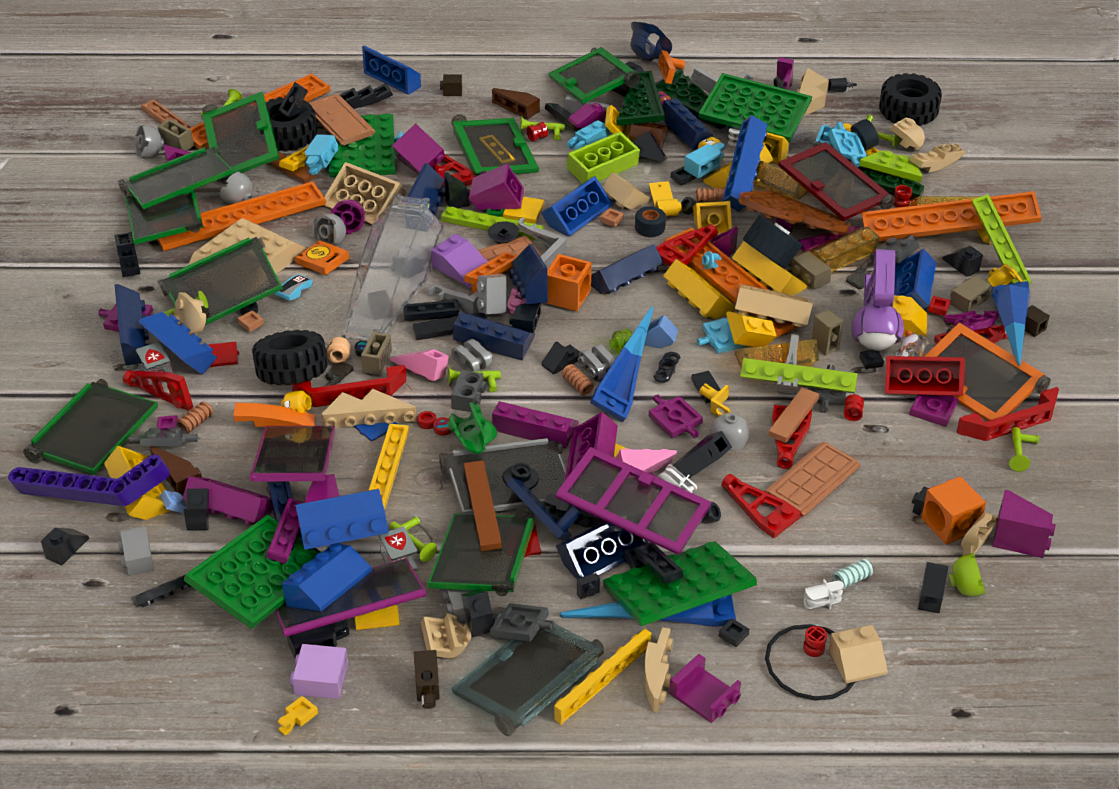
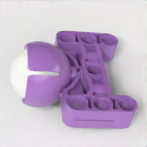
M875 249L874 270L872 274H865L864 306L856 313L852 321L853 339L870 350H885L893 344L899 343L903 337L904 324L902 317L895 308L890 306L894 300L895 250Z

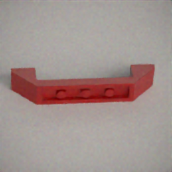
M405 365L386 367L387 378L312 388L311 380L304 381L300 384H291L292 391H304L310 396L311 406L313 407L331 405L342 392L360 400L372 389L392 396L406 382Z
M1055 387L1042 391L1037 406L984 422L977 413L960 417L956 432L967 437L988 441L1012 433L1011 430L1014 427L1022 430L1050 421L1059 388Z

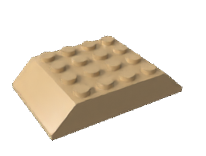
M241 218L196 250L188 265L246 238H250L251 241L259 240L275 274H277L295 261L294 258L305 251L307 247ZM254 250L197 275L212 283L213 293L229 301L234 299L239 301L247 297L268 281Z

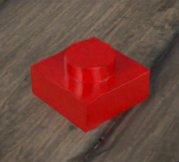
M933 296L928 312L945 316L951 300Z

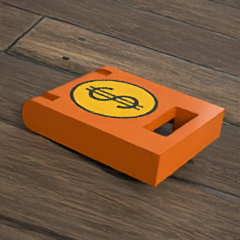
M319 240L294 259L296 264L327 275L350 257L347 250ZM333 256H336V257H335L334 259H332L330 262H328V263L326 262V261H328L329 259H331Z

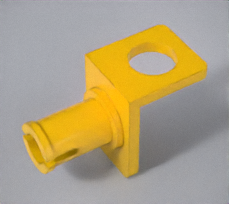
M1004 264L999 269L992 268L993 271H989V278H987L992 287L1007 285L1013 279L1019 282L1023 281L1017 272L1007 264Z
M705 383L700 388L699 394L711 400L710 412L716 416L722 415L718 408H721L724 413H730V409L722 404L729 396V386L725 385L720 391H717Z

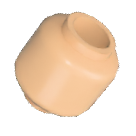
M335 337L328 342L326 354L330 362L333 364H343L349 359L351 346L345 338Z

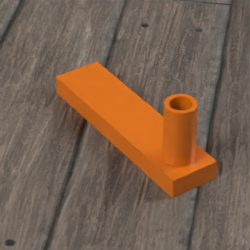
M662 50L657 65L665 83L672 84L675 68L683 70L685 60L672 58L669 56L668 51Z
M504 252L465 274L464 282L471 284V295L478 291V276L505 272L512 268V262L518 255Z

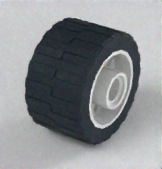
M761 215L757 217L743 237L747 244L784 269L787 268L802 247L800 242L789 235V231L776 222L775 224L771 223Z

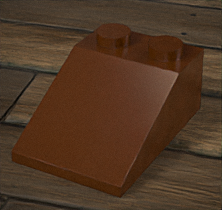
M648 122L632 124L629 140L632 142L651 131L662 148L670 127L668 125Z

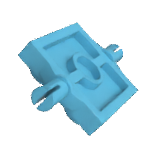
M838 122L836 124L838 130L830 129L828 132L831 143L836 151L846 159H850L856 167H859L860 159L867 156L857 133L846 130L843 122Z
M727 318L703 323L702 329L706 337L697 338L698 346L710 344L714 347L717 354L746 347V345L734 344Z

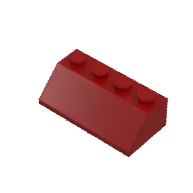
M886 356L885 394L963 396L966 360L964 357Z

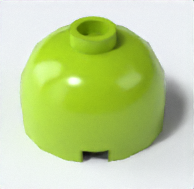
M974 553L959 557L953 563V574L949 575L952 587L957 586L959 592L965 596L973 597L986 594Z

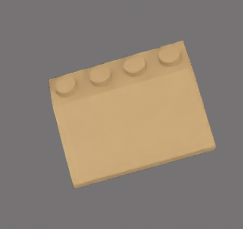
M345 162L324 197L326 205L322 206L333 209L341 200H355L364 208L365 222L378 226L399 206L406 191L397 181Z
M740 284L735 309L740 314L749 315V312L755 313L758 318L767 319L768 316L773 317L776 322L785 323L786 320L791 321L794 326L803 327V324L808 325L813 303L811 299Z

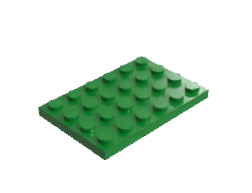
M722 73L702 106L699 118L741 129L742 122L752 115L767 124L766 132L785 137L790 142L812 101V96Z
M393 114L360 115L375 130V133L372 136L346 145L338 143L339 149L329 162V177H336L345 162L378 175H396L395 152L392 147L394 144Z
M266 515L186 573L184 581L250 629H253L286 602L281 583L322 552L317 548L304 550L302 538L297 535L286 564L266 558L267 551L279 524L278 521Z
M716 541L687 549L685 552L680 553V555L668 556L683 570V578L677 579L672 583L664 584L646 566L632 568L627 572L614 574L609 578L603 579L604 588L640 626L757 585L756 577Z

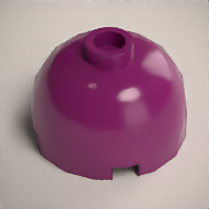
M352 199L341 200L331 211V213L343 220L347 235L359 231L365 222L364 208L360 203Z

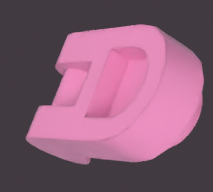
M516 288L512 289L511 296L507 302V312L510 315L514 314L517 306L525 303Z

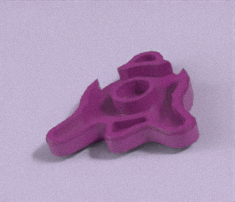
M969 311L962 314L945 315L944 322L953 323L954 327L961 323L974 331L993 326L999 318V313L997 311H984V315L976 314V311Z

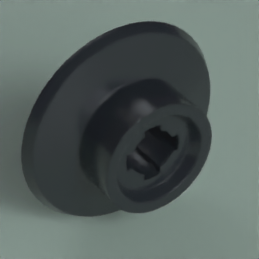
M507 221L497 222L488 230L489 237L498 244L510 242L519 234L517 225Z
M522 462L510 466L503 473L505 484L511 478L520 480L529 490L533 489L539 481L536 471L528 464Z

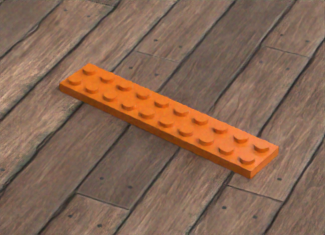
M311 73L264 94L266 102L270 99H277V97L286 98L294 82L308 90L303 99L306 102L322 96L331 90L330 85ZM256 101L247 104L258 108ZM241 107L213 117L212 122L217 144L254 127V119L246 121L238 118L236 111ZM204 122L189 128L192 132L195 147L207 149L209 143Z
M312 181L202 212L200 215L203 228L159 238L157 241L163 251L171 250L217 236L241 218L256 224L269 222L277 218L326 205V199ZM192 216L152 226V232L156 234L194 224Z
M1035 191L990 196L1004 226L1041 222L1042 217ZM972 199L862 213L866 243L886 241L888 238L893 237L903 239L911 235L920 237L984 229L972 205Z
M689 228V229H687V230H685V231H683V232H680V233H678V234H676V235H673V236H671V237H669V238H666L665 241H668V240H670V239H673V238H676V237L681 236V235H683V234H686V233H689V232H691V231H694V229H693V228ZM697 238L690 240L695 244L700 242V240ZM708 242L688 263L690 267L735 304L740 284L769 290L711 242ZM684 245L674 247L683 254L689 250ZM707 251L713 254L717 253L722 258L721 260L714 261L717 263L718 268L705 269L702 264V257ZM749 312V315L756 316L755 313ZM767 316V320L773 322L777 337L798 327L792 325L791 321L785 320V323L774 321L773 317Z

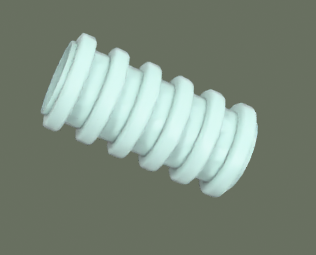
M863 558L834 572L833 579L834 581H841L844 584L843 589L862 579L872 576L873 568L871 563Z

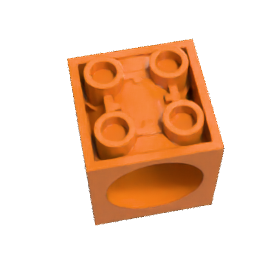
M558 254L547 270V304L578 312L591 291L592 262Z
M959 476L927 489L921 519L947 545L964 538L968 530L984 512L986 502Z

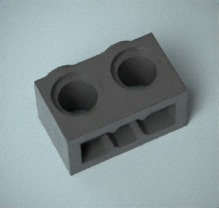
M461 370L451 394L452 409L472 412L470 402L473 401L474 404L478 403L480 405L481 393H485L486 390L483 373Z

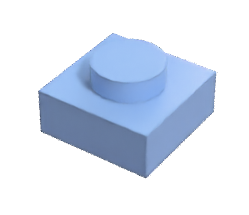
M164 490L160 497L166 509L183 514L184 509H186V504L182 500L183 496L178 492Z

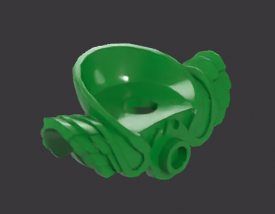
M472 401L469 403L472 410L469 417L461 418L451 413V416H449L450 421L447 424L451 433H456L458 440L466 450L474 454H480L486 449L485 444L490 443L496 438L497 429L490 421L484 419L478 403L474 404Z

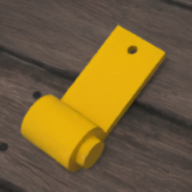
M669 181L649 183L654 207L663 210L666 216H678L682 210L681 202L673 199Z

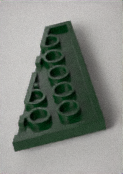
M682 69L675 72L672 84L665 83L664 79L655 83L657 91L665 92L671 99H678L694 116L699 118V112L708 95L700 87L690 82V77L685 76ZM702 119L703 121L719 129L726 126L720 123Z
M652 71L635 73L636 78L632 80V86H630L629 93L625 97L623 108L616 119L617 126L665 121L664 111Z
M831 158L824 169L823 175L833 178L839 172V169L848 171ZM862 166L857 167L886 192L893 193L894 195L895 188L899 185H906L912 189L910 199L919 200L924 192L925 186L913 180L903 179L899 176ZM854 176L853 183L867 187Z

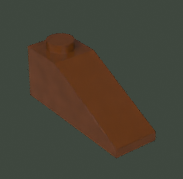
M498 88L492 89V103L528 120L540 112V98L526 92Z
M154 446L150 448L151 455H159L167 465L170 474L166 480L174 491L182 496L184 495L189 476L202 477L198 467L194 468L190 461Z

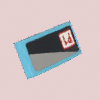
M299 274L284 282L282 284L283 289L275 292V295L289 301L300 297L301 290L312 287L313 280Z

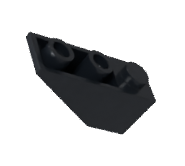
M722 431L707 435L672 466L685 477L689 474L688 478H691L721 458L732 446Z

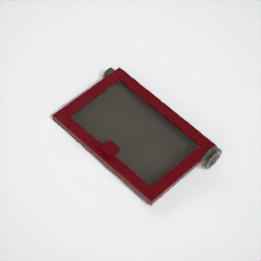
M818 141L813 148L778 162V166L843 221L878 205L882 210L889 209L895 202V198L891 194L886 192L827 142L822 143Z

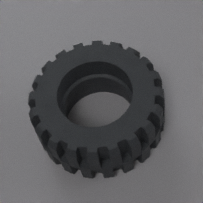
M915 73L896 74L894 77H889L882 85L879 109L883 116L893 123H897L907 117L913 119L918 126L926 125L930 121L932 122L939 114L942 90L935 81L933 82L931 78H926L924 75H916Z
M277 97V99H270L266 102L277 150H284L285 152L298 150V148H303L310 144L317 133L314 108L303 100L301 104L308 109L295 116L288 117L278 110L285 98ZM257 108L254 113L256 138L267 145L263 129L260 131L257 129L256 122L261 120Z
M287 330L280 333L277 332L259 339L252 349L256 376L262 382L270 385L281 386L310 381L312 378H317L320 374H323L328 366L325 341L319 333L314 331Z

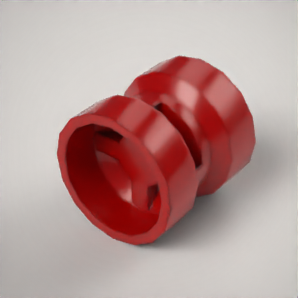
M544 122L526 128L527 136L531 142L537 141L538 138L548 137V129Z
M906 185L897 186L895 188L893 205L897 208L908 207L910 205L912 189Z
M852 394L846 397L844 417L847 420L858 421L863 417L864 399L861 396Z
M819 626L809 627L805 632L804 652L811 657L823 655L827 641V632Z

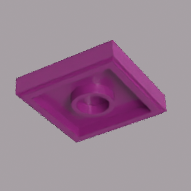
M918 395L910 409L909 415L946 427L959 399L943 395Z

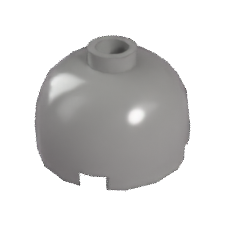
M148 125L138 126L135 135L138 136V142H135L137 156L141 158L156 156L164 146V139L161 138L156 128Z
M236 172L227 179L226 182L228 184L226 188L223 186L220 191L221 199L228 204H234L252 199L253 184L245 174Z
M333 213L320 214L312 223V233L314 239L317 238L318 241L321 240L337 246L345 238L346 227L339 216Z
M724 413L713 421L710 434L722 431L732 446L729 451H736L745 447V443L749 440V427L742 416L734 413Z

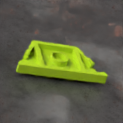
M891 151L876 152L861 158L859 162L862 167L921 182L923 176L917 165L909 161L910 158L908 156L896 155Z

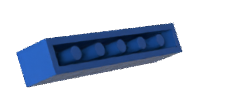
M752 115L742 122L722 202L730 201V207L736 211L747 207L740 204L738 198L741 192L753 190V181L757 175L756 168L760 162L759 156L764 147L763 140L767 134V124Z

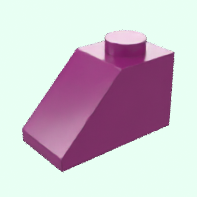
M598 103L585 104L568 118V121L578 128H584L597 120L603 123L606 111Z

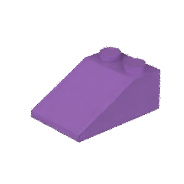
M456 233L431 249L432 267L471 288V284L464 282V275L488 262L467 239Z

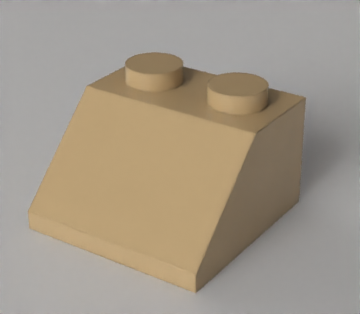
M614 172L611 173L602 186L609 199L612 201L614 199L617 200L615 203L623 209L627 207L632 210L651 200L650 197Z
M873 625L831 633L829 653L846 684L887 675L888 670L882 642Z

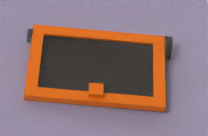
M961 323L957 325L951 324L947 329V335L924 356L965 358L963 396L952 397L958 398V403L977 413L986 421L1011 414L1033 391L1041 394L1042 391L1048 388L1051 379L1044 373L1021 360V365L1019 366L1014 355Z

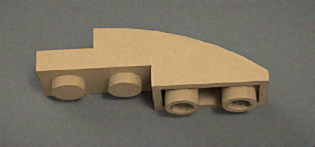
M956 143L934 146L933 150L928 153L911 154L909 161L927 172H934L954 163L966 151Z
M662 627L657 643L648 642L645 656V691L650 707L655 713H658L660 704H665L667 691L664 690L665 687H670V679L672 678V674H669V664H667L669 656L666 654L667 651L671 652L674 639L670 638L671 629Z

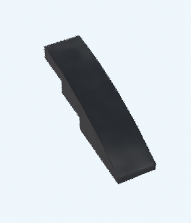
M387 83L375 89H372L369 85L357 92L355 88H352L340 94V96L353 109L382 101L393 96Z
M132 232L114 235L122 276L128 277L141 274Z

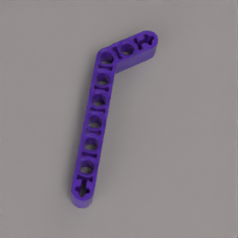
M151 455L118 479L17 467L9 473L8 480L22 494L127 506L164 481L169 476L170 470L159 455Z

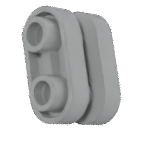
M474 339L464 342V347L458 345L452 348L454 360L465 371H480V367L485 369L492 365V354Z
M602 344L593 346L591 351L589 349L581 351L578 357L580 366L584 367L595 380L602 379L616 360Z

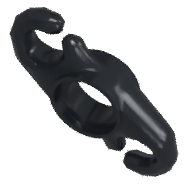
M677 352L665 353L659 361V368L655 372L656 375L653 376L655 381L665 383L670 380L675 373L676 364L681 358ZM663 366H671L672 368L666 369ZM657 375H663L665 377L659 378Z

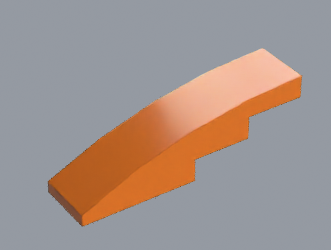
M235 403L233 415L234 422L254 421L255 427L315 426L316 419L315 415L307 412L300 413L287 407L260 403Z

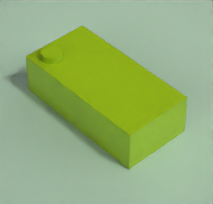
M620 131L568 153L566 168L581 183L596 176L598 181L608 178L612 172L618 174L638 165L640 149Z

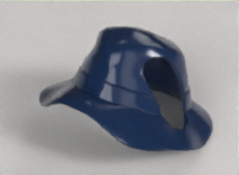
M644 22L631 23L633 33L630 47L640 59L652 61L661 54L662 50L668 51V54L671 53L672 42L657 26ZM654 33L660 37L656 46L649 41L648 37L650 34ZM646 43L651 46L650 54L646 52Z

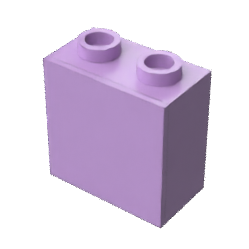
M302 644L300 654L296 655L295 671L290 676V685L294 687V694L339 699L348 666L346 648Z

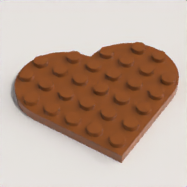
M774 191L741 192L738 198L740 204L748 206L747 210L755 213L757 211L762 212L764 217L771 219L773 217L782 218L791 224L804 222L807 223L809 228L827 229L830 233L837 235L848 232L851 225L848 222L845 224L846 220L843 221L834 214Z

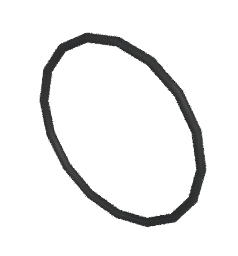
M793 625L777 632L767 645L765 661L769 674L781 688L797 697L816 701L834 699L848 692L855 684V682H851L845 689L833 695L823 696L799 693L786 686L772 670L769 660L771 646L779 636L791 630L805 629L817 625ZM821 627L829 634L836 633L829 628Z

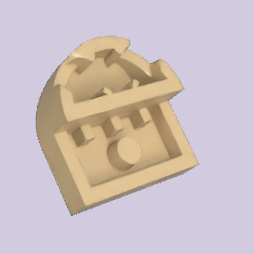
M906 117L893 124L890 129L902 138L900 145L905 148L912 146L914 150H919L924 143V132L921 127L915 124L913 119Z
M179 292L178 299L175 302L176 308L174 316L179 320L177 324H184L191 330L189 332L190 335L193 333L197 335L198 332L203 331L206 323V314L202 313L201 306H204L202 300L193 299L187 293Z
M985 511L982 513L962 540L961 548H963V555L970 553L975 555L998 523L996 516Z
M447 613L444 619L423 617L420 622L426 650H436L437 657H457L465 650L471 639V631L468 625L465 624L463 626L457 621V616Z

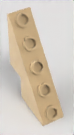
M807 68L806 73L802 74L799 89H797L798 93L812 96V101L804 116L825 107L829 80Z
M374 389L362 400L342 392L321 414L322 425L327 428L329 426L344 428L361 424L373 425L375 423L391 424L393 422L406 423L417 421L416 406Z

